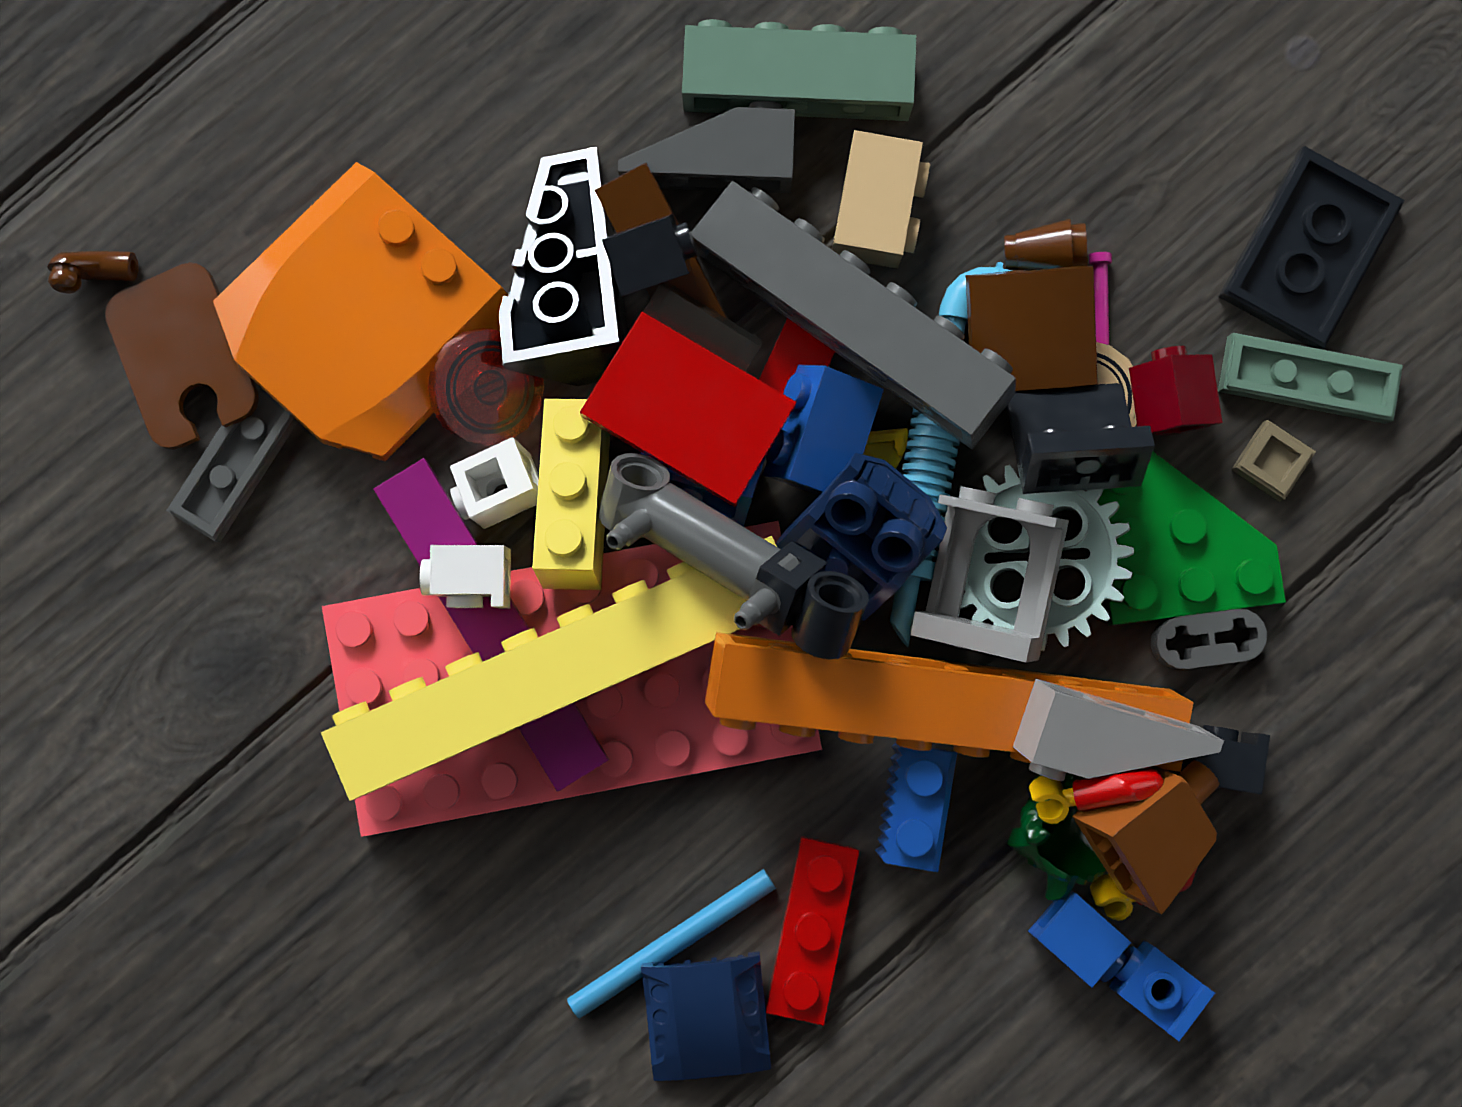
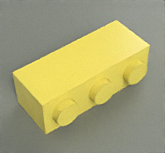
M544 399L532 566L543 589L601 590L605 526L601 523L598 515L608 477L610 433L581 417L580 410L587 399Z

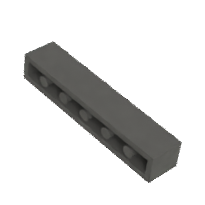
M731 181L691 232L699 256L973 450L1015 396L1016 378L1011 375L1013 371L1011 365L992 350L984 349L982 353H979L962 341L965 335L948 319L937 315L932 320L915 308L917 301L913 296L899 285L890 282L885 287L869 276L871 272L869 267L853 253L843 250L839 255L823 244L825 241L823 235L805 220L798 218L793 223L777 212L779 210L778 204L762 190L752 187L748 192L734 181Z

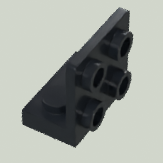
M1096 384L1015 391V396L1007 405L1022 494L1142 486L1155 444L1150 426H1131L1125 394L1121 384Z

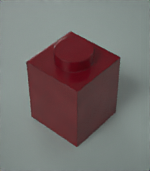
M1186 346L1166 347L1152 351V361L1129 368L1137 426H1150L1152 436L1183 434L1223 423L1212 354L1187 355Z

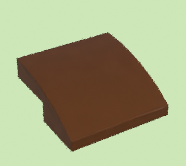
M1093 266L1033 271L1014 270L965 275L969 346L979 353H982L984 349L992 350L1005 359L1013 368L1011 375L1016 378L1015 391L1098 384Z

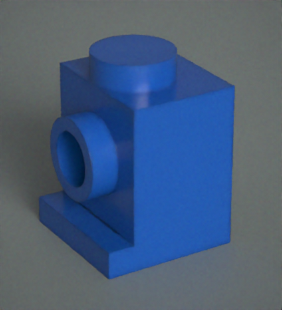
M1143 940L1138 948L1131 946L1124 952L1127 956L1126 961L1114 975L1116 978L1109 987L1172 1037L1180 1041L1215 993L1156 947ZM1159 979H1167L1169 986L1159 999H1154L1151 993L1153 984Z

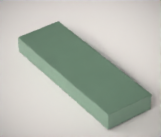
M1231 333L1227 336L1218 392L1387 424L1394 421L1403 365Z

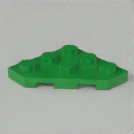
M1152 453L1142 486L1103 489L1097 501L1100 506L1115 501L1119 504V509L1109 519L1110 523H1128L1130 527L1127 533L1116 539L1117 545H1126L1134 548V555L1117 560V566L1132 572V577L1128 580H1114L1112 586L1124 596L1122 602L1105 599L1106 611L1110 617L1108 626L1286 602L1277 545L1156 453Z

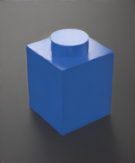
M1073 891L1069 893L1066 899L1053 901L1028 930L1031 935L1091 988L1099 979L1102 982H1107L1121 969L1127 958L1123 952L1131 944L1123 934Z

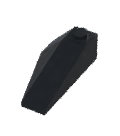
M597 147L541 158L526 212V217L529 221L522 247L521 249H516L512 263L515 273L509 295L503 296L499 310L502 359L506 370L573 386L598 383L628 334L623 296L621 297L601 240L612 235L610 219L594 191L604 185Z

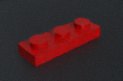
M801 836L765 1008L766 1013L824 1025L859 855L858 848Z

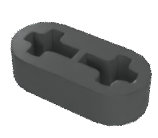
M1245 609L1174 617L1162 621L1154 629L1150 647L1157 661L1170 669H1190L1243 662L1255 658L1263 651L1267 642V630L1264 622L1257 614ZM1233 619H1236L1239 628H1248L1250 632V640L1241 642L1240 652H1238L1235 643L1216 644L1214 633L1233 629ZM1175 627L1180 628L1182 636L1201 635L1202 646L1190 647L1184 650V659L1180 660L1177 651L1167 650L1166 639L1175 637Z

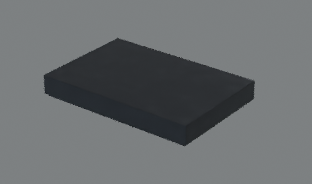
M1303 146L1293 159L1218 297L1311 348L1324 349L1405 200L1310 148Z

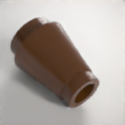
M1066 219L1015 233L1016 235H1004L1005 265L1008 270L1033 271L1088 266L1085 223L1071 224V219Z

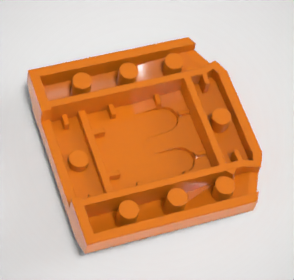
M356 162L216 297L213 303L232 356L238 367L321 443L339 449L345 447L370 454L375 459L386 461L447 399L446 380L451 365L458 355L469 346L479 342H501L499 310L503 296H508V293L380 176ZM481 346L471 350L465 356H463L453 371L450 382V394L453 393V381L456 371L460 364L464 361V359H466L469 355L478 350L486 348H498L499 346ZM494 351L478 353L466 361L458 374L456 389Z

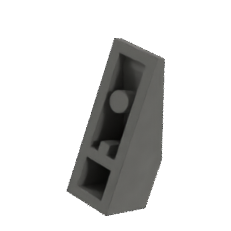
M755 101L749 104V108L736 107L619 159L618 174L621 176L647 162L661 189L724 191L731 181H734L748 192L752 187H756L765 193H791L795 109H783L782 104L774 101Z

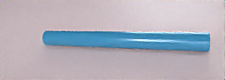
M762 869L567 998L574 1014L579 1019L641 979L643 977L641 973L642 963L654 962V966H658V963H665L775 890L776 887L767 872Z

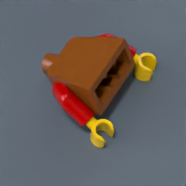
M1195 760L1191 761L1178 775L1157 766H1150L1090 779L1073 781V788L1064 789L1060 781L1044 776L1034 779L1029 785L1032 800L1039 802L1036 804L1038 816L1044 822L1057 824L1068 815L1069 807L1077 806L1079 811L1073 818L1108 872V875L1100 876L1095 882H1092L1090 890L1095 904L1099 907H1104L1106 915L1113 920L1120 921L1126 919L1133 910L1132 903L1135 901L1139 905H1144L1162 915L1177 894L1191 886L1198 865L1216 842L1217 832L1201 805L1219 787L1220 783L1209 768Z

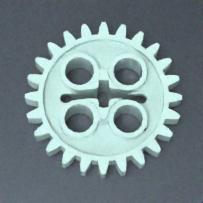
M1010 465L1005 466L1006 483L998 485L991 477L985 475L983 481L987 492L996 493L994 505L1016 509L1018 498L1054 505L1052 516L1059 511L1069 510L1078 514L1082 519L1080 533L1074 539L1064 541L1063 550L1087 548L1090 551V556L1087 559L1078 560L1061 559L1058 571L1064 568H1074L1080 571L1085 578V589L1080 596L1072 600H1062L1053 593L1041 651H1045L1048 634L1055 633L1063 647L1069 646L1068 629L1074 626L1086 637L1091 636L1090 627L1086 619L1094 615L1098 619L1108 622L1110 617L1101 604L1105 599L1122 602L1124 596L1112 586L1114 580H1128L1132 577V572L1117 566L1118 559L1134 555V548L1126 545H1117L1116 542L1117 538L1130 530L1129 524H1111L1109 520L1119 509L1118 502L1115 501L1100 506L1097 501L1103 489L1087 490L1086 492L1078 490L1022 494L1020 478L1017 477ZM992 519L979 530L975 539L961 609L975 605L977 611L973 615L972 620L985 623L990 619L994 622L993 625L1013 630L1020 598L1011 603L999 601L994 595L993 584L999 574L1009 570L1016 571L1025 578L1028 562L1013 561L988 564L985 562V556L988 553L998 552L1027 553L1030 551V539L1026 529L1022 526V533L1017 540L1009 544L997 543L992 539L990 532L991 524L994 521Z

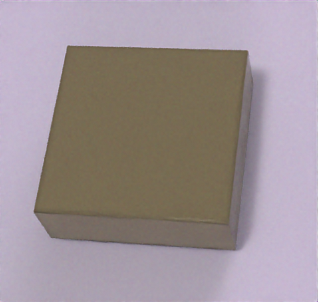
M1269 420L1261 423L1231 470L1274 499L1282 501L1286 499L1316 451Z

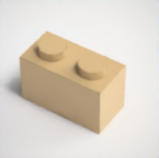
M854 130L832 248L834 252L840 255L843 250H846L856 255L864 263L897 269L903 252L914 253L920 219L910 217L913 196L924 197L930 163L920 162L923 142Z

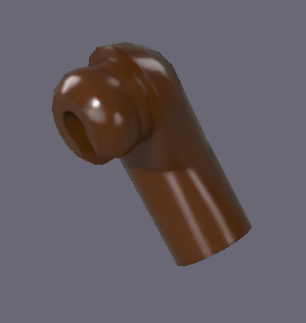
M61 252L55 255L47 266L48 270L51 271L48 282L55 291L71 294L79 291L82 286V280L135 281L138 275V260L134 252Z

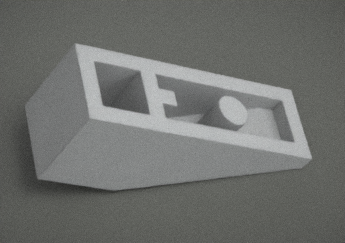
M1035 679L1013 748L1031 761L1029 770L1050 779L1064 781L1066 773L1090 779L1219 753L1224 740L1197 725Z

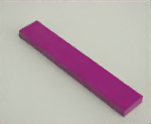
M421 459L373 488L419 565H421L422 559H430V545H478L426 459ZM439 597L473 654L479 652L482 661L504 653L502 641L530 629L511 597L510 609L491 607V597H483V608H447L446 597ZM575 703L519 727V730L557 792L609 760Z

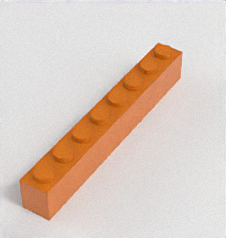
M716 632L705 699V704L712 715L720 718L719 723L733 729L754 730L756 729V723L761 722L778 724L779 731L799 737L815 736L816 729L838 731L840 739L859 744L874 743V737L880 736L897 738V745L920 751L931 750L933 743L954 745L953 750L955 752L972 757H989L990 749L1011 752V758L1026 763L1031 761L1014 749L1013 744L1035 679L1190 723L1194 702L1166 688L849 649L848 653L839 659L828 660L817 658L804 652L795 642ZM1183 760L1155 766L1164 770L1181 772Z

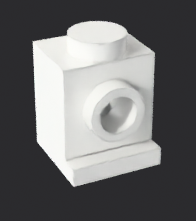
M514 437L450 466L457 484L450 491L458 512L464 520L470 518L483 529L537 506L539 474L531 454ZM499 485H507L508 488L493 494L495 488Z
M430 545V559H422L420 565V590L422 595L446 597L447 608H483V597H491V607L510 609L511 549L504 545Z

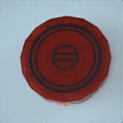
M490 328L464 331L444 344L437 355L439 359L435 363L434 371H430L428 381L431 408L442 426L465 441L488 446L499 444L512 437L515 438L528 429L541 407L545 388L544 380L540 377L506 370L502 359L500 331Z

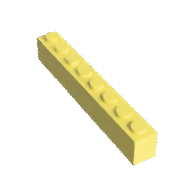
M772 536L765 538L766 541L776 546ZM682 562L667 569L671 579L650 589H648L645 580L624 587L612 593L616 604L593 613L590 604L571 610L557 617L560 625L559 629L538 637L535 628L516 634L501 642L504 653L482 661L479 652L461 658L445 666L449 677L426 686L423 677L399 685L389 690L392 702L371 711L366 701L332 715L336 726L320 733L349 801L358 799L715 641L716 632L732 634L741 630L734 622V615L740 610V607L746 600L687 563Z

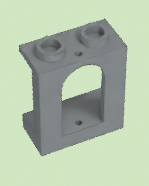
M961 486L959 497L940 494L938 503L948 505L944 521L947 531L939 545L926 611L915 612L910 635L1025 663L1039 660L1069 520L1052 517L1054 505L1018 498L1016 509L994 505L996 493ZM997 517H1007L1018 521L1026 529L1030 539V554L1013 630L959 617L975 539L979 530L988 521Z

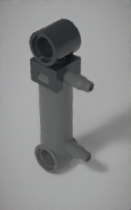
M629 453L617 456L611 462L598 515L601 523L611 531L607 534L606 539L609 547L619 550L624 546L631 545L639 538L645 537L745 599L746 602L742 604L740 610L734 615V622L738 628L747 630L753 625L761 624L780 636L792 626L791 635L796 645L814 657L828 660L839 659L848 653L869 602L868 593L863 585L843 573L825 571L826 561L792 541L782 549H779L670 483L668 470L654 458L647 455Z

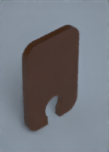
M191 262L178 265L117 293L108 302L105 311L107 325L148 433L155 443L172 450L183 448L201 440L195 424L187 419L183 409L186 396L194 388L208 386L214 390L218 400L216 411L224 427L237 424L250 417L256 410L259 401L258 390L253 379L238 367L228 345L213 300L220 295L216 282L207 269Z

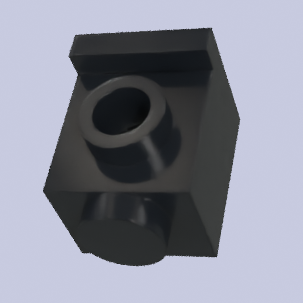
M1203 725V729L1224 740L1221 751L1219 753L1184 759L1181 771L1191 761L1195 760L1204 764L1215 774L1220 783V788L1262 794L1270 735L1242 732L1241 741L1238 742L1239 730Z

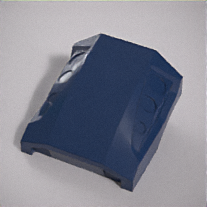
M855 453L829 486L787 528L776 542V546L782 549L792 541L826 561L825 571L843 573L863 585L868 593L869 600L862 620L865 621L900 589L921 562L943 541L947 526L931 498L887 461Z
M760 951L749 952L747 957L738 955V957H728L722 960H717V957L711 958V961L691 963V960H685L684 964L669 963L664 965V963H658V966H654V962L642 963L641 973L643 976L654 1081L729 1076L771 1069Z

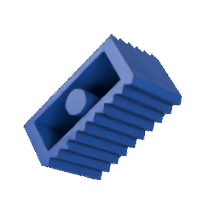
M894 744L892 748L896 754L890 757L894 765L888 769L892 777L886 780L891 788L884 792L888 797V800L883 803L887 811L880 815L885 823L879 826L883 834L877 838L881 846L875 849V851L886 864L938 872L957 752L938 748L920 751Z

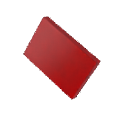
M642 311L580 410V415L735 507L796 407L797 402Z

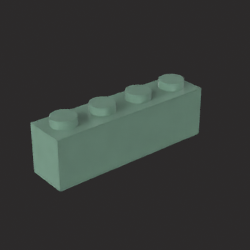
M716 19L701 21L698 23V26L685 25L682 82L684 112L725 113L736 107L749 108V104L755 101H774L782 104L783 109H795V116L909 121L914 104L916 35L903 34L900 29L894 27H876L869 30L868 33L846 32L843 27L833 24L817 25L812 30H789L787 25L778 22H762L757 24L755 28L732 27L730 23Z

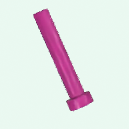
M1095 252L1089 254V265H1093L1096 342L1109 345L1108 264L1112 263V253Z

